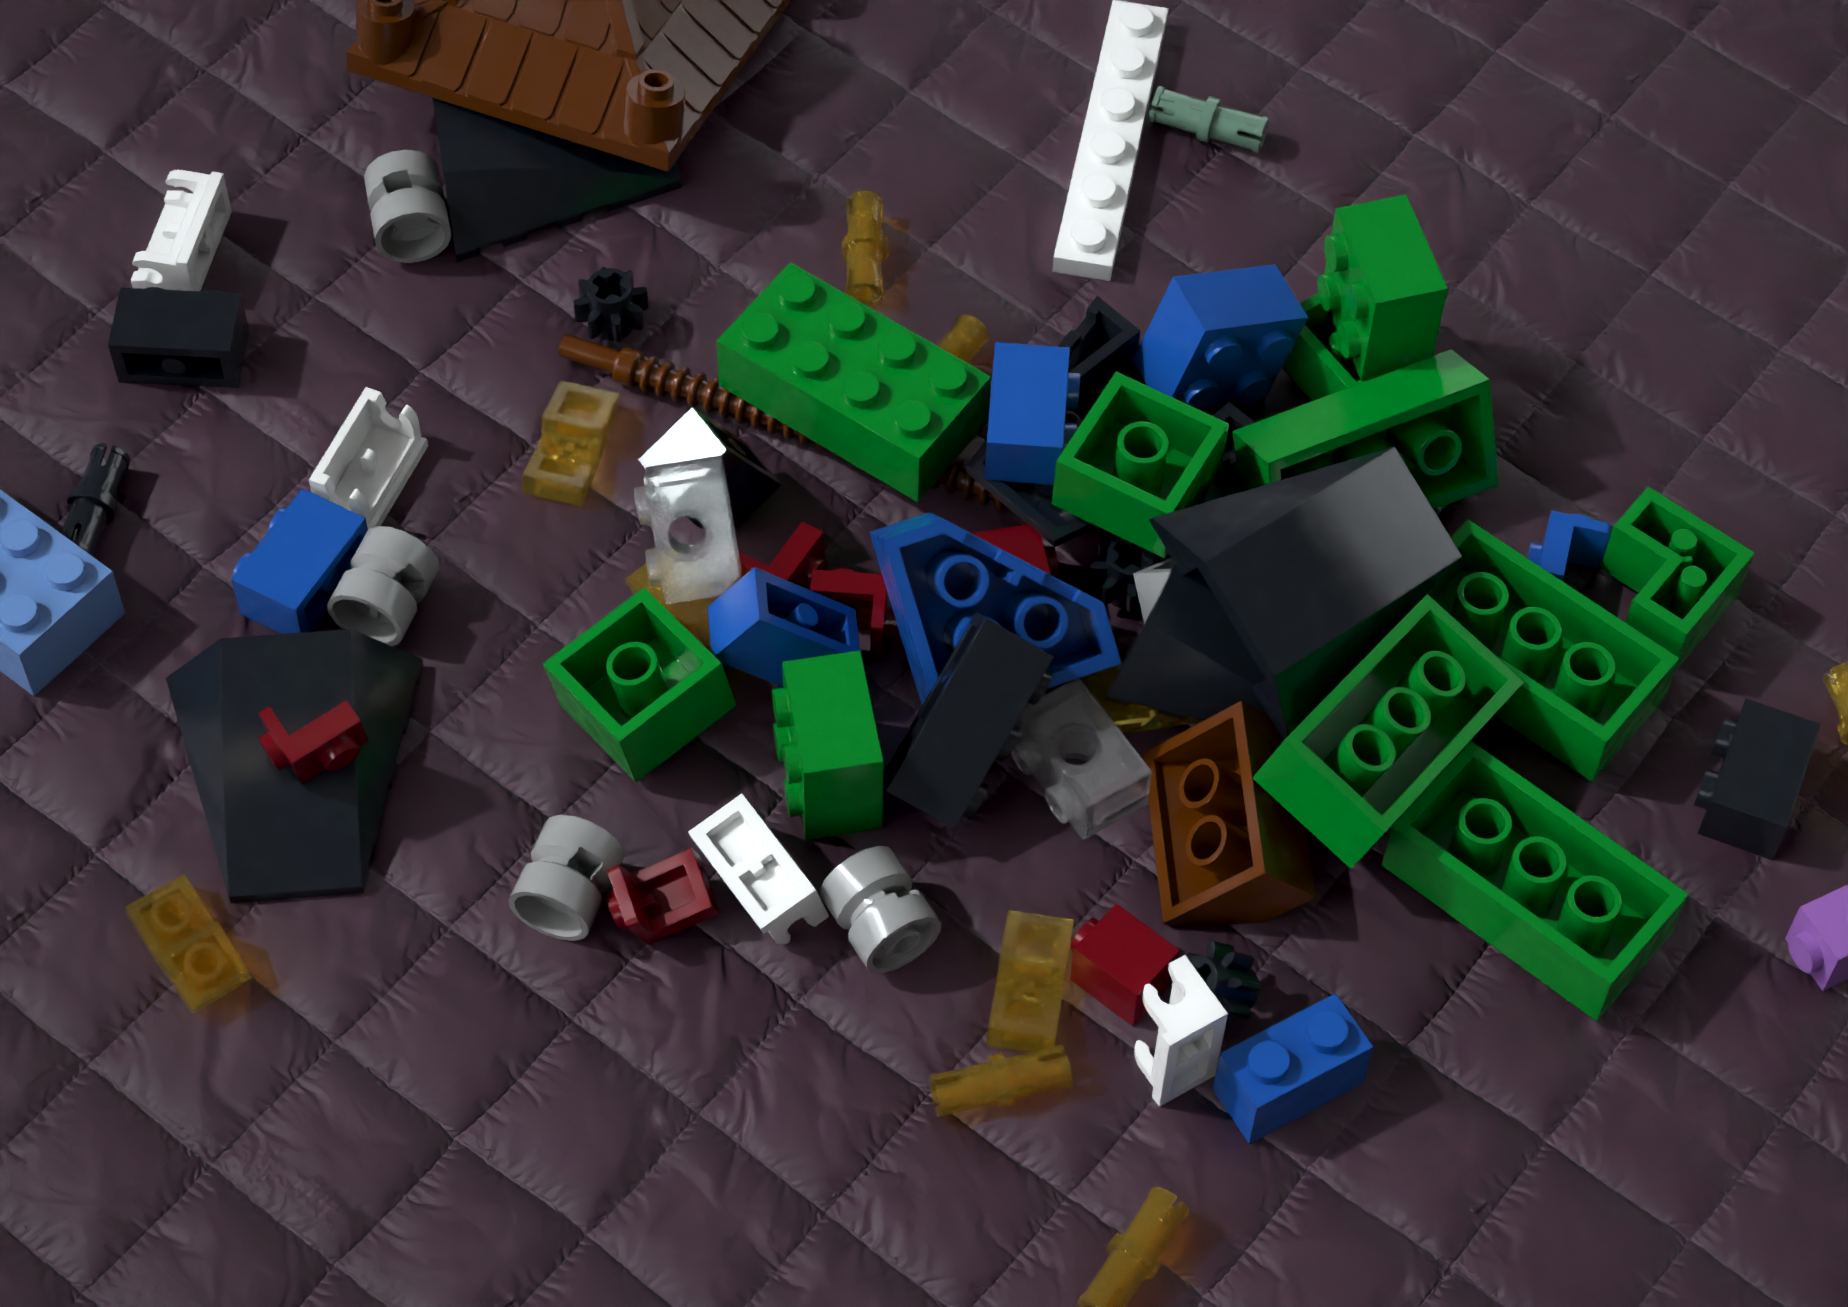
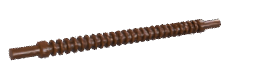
M565 334L560 342L558 350L560 357L610 373L616 383L628 387H633L636 383H639L640 389L643 392H647L654 387L658 397H664L669 392L671 393L672 400L676 403L680 402L683 398H687V403L691 408L697 407L699 403H702L706 413H711L717 408L723 419L734 414L736 422L739 424L750 419L754 429H759L764 424L767 425V430L771 435L782 430L786 440H791L795 435H798L802 445H807L811 441V439L719 386L718 377L708 382L704 372L697 373L695 377L691 376V370L687 366L676 371L675 364L672 361H668L661 366L656 356H651L648 360H645L644 354L641 351L630 347H624L621 351L570 334ZM816 443V448L819 451L825 449L823 446ZM957 458L931 487L936 489L940 484H944L948 494H953L958 489L962 491V496L965 500H969L973 495H977L981 505H986L991 500L995 502V507L998 511H1002L1005 508V505L966 473L963 458ZM1100 527L1086 532L1112 542L1119 538V536Z

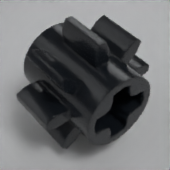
M602 267L601 270L592 274L589 280L580 279L578 281L580 298L573 301L575 321H588L589 338L599 337L603 340L616 341L618 343L627 337L633 329L642 330L644 328L643 311L649 309L647 288H634L632 271L623 272L614 268Z
M1121 537L1115 539L1111 544L1101 541L1098 543L1097 561L1090 564L1089 584L1095 586L1103 585L1101 601L1104 602V606L1111 603L1118 608L1127 609L1129 613H1134L1135 608L1140 607L1133 573L1162 562L1165 559H1154V553Z
M1209 941L1206 956L1188 952L1186 957L1228 1013L1225 1029H1228L1230 1015L1248 1019L1251 1016L1250 1009L1256 1003L1262 986L1259 984L1256 973L1251 969L1255 960L1254 957L1235 952L1232 945Z

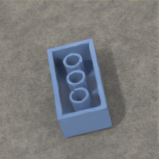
M0 489V671L31 695L35 696L125 614V610L112 570Z

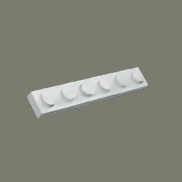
M1119 0L1112 1L1054 252L1052 272L1104 281L1111 280L1167 24L1168 8Z

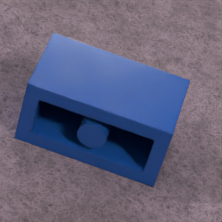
M995 342L985 480L1054 485L1056 461L1077 431V423H1065L1066 410L1078 411L1080 373H1068L1070 347Z
M302 488L288 507H281L274 514L267 534L253 552H247L239 559L234 568L231 581L240 615L279 634L314 632L328 614L327 603L343 574L351 569L350 562L368 531L366 518Z
M756 567L707 607L711 653L723 664L783 687L782 662L860 650L856 609Z
M1335 993L1219 1054L1213 1091L1250 1144L1364 1084L1373 1045Z

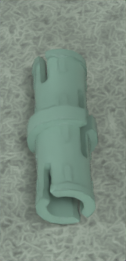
M1163 86L1157 88L1151 104L1156 107L1155 110L1151 109L1149 113V122H1157L1195 133L1199 141L1209 143V139L1213 138L1253 150L1256 153H1260L1267 135L1263 132L1268 129L1270 117H1261L1223 106L1222 99L1210 96L1206 101L1168 90Z

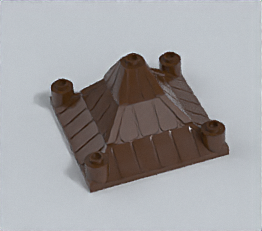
M357 0L356 41L346 51L347 71L668 172L791 0Z

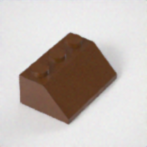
M1243 701L1228 707L1143 753L1163 924L1171 928L1265 923L1316 898L1306 827L1252 778L1284 740L1268 714Z

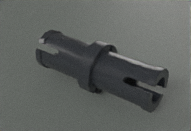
M106 443L96 444L92 447L90 459L79 486L72 488L67 499L69 514L61 532L62 535L93 557L95 556L94 553L105 524L112 522L117 513L118 503L115 498L125 471L129 468L131 461L130 456L123 449L112 445L108 459H104L107 450Z

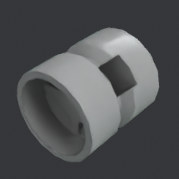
M406 149L392 151L376 158L367 167L364 174L376 249L384 257L395 262L404 263L425 261L438 255L448 246L452 237L439 165L431 156L421 151Z
M376 526L368 529L350 562L351 569L343 574L327 603L329 615L342 629H352L390 646H394L402 640L417 612L416 603L423 600L440 567L438 558L420 539L396 528Z
M569 815L549 817L531 851L532 862L527 863L523 868L508 899L510 909L522 922L542 934L569 941L584 939L589 934L602 906L601 893L606 892L611 886L607 870L621 865L624 858L623 847L613 835L591 821Z
M875 846L850 856L825 878L820 888L821 899L838 925L843 929L849 930V942L866 968L872 973H886L910 963L935 942L941 931V921L923 894L918 890H911V876L895 852L888 846Z

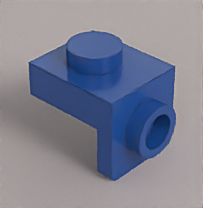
M1551 510L1542 544L1531 542L1527 558L1561 581H1563L1567 562L1600 568L1611 536L1612 525L1593 520L1582 514H1566Z

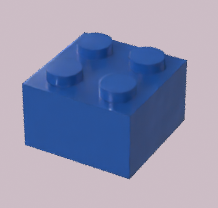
M1276 264L1173 276L1132 361L1147 386L1201 411L1210 407L1224 406L1228 402L1232 404H1252L1259 400H1265L1285 360L1292 351L1308 316Z

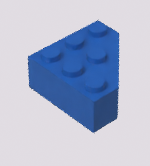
M930 512L869 532L922 705L975 612L980 613L1054 657L1048 666L1053 671V677L1048 688L1121 664L1104 602Z

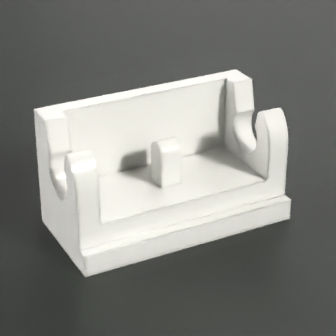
M173 170L169 172L165 183L173 187L188 188L193 194L184 191H167L164 198L165 206L146 251L137 252L132 261V265L139 267L138 271H134L131 278L133 288L158 287L165 290L200 291L232 210L223 173L212 171L211 175L185 170Z
M365 387L309 478L312 493L365 517L367 527L371 529L382 525L426 451L428 442L426 438L421 437L418 416L409 405H405L399 415V419H397L385 409L387 403L382 393Z
M743 794L737 796L688 831L690 837L763 934L768 931L777 944L784 945L790 942V934L787 932V929L796 920L804 918L808 924L815 927L829 917L816 889Z
M1186 955L1169 963L1168 971L1173 981L1169 1004L1159 998L1158 990L1149 983L1144 985L1143 990L1144 1006L1159 1029L1154 1057L1150 1054L1149 1047L1141 1040L1136 1041L1134 1056L1137 1065L1153 1086L1152 1097L1159 1107L1216 1075L1228 1015Z

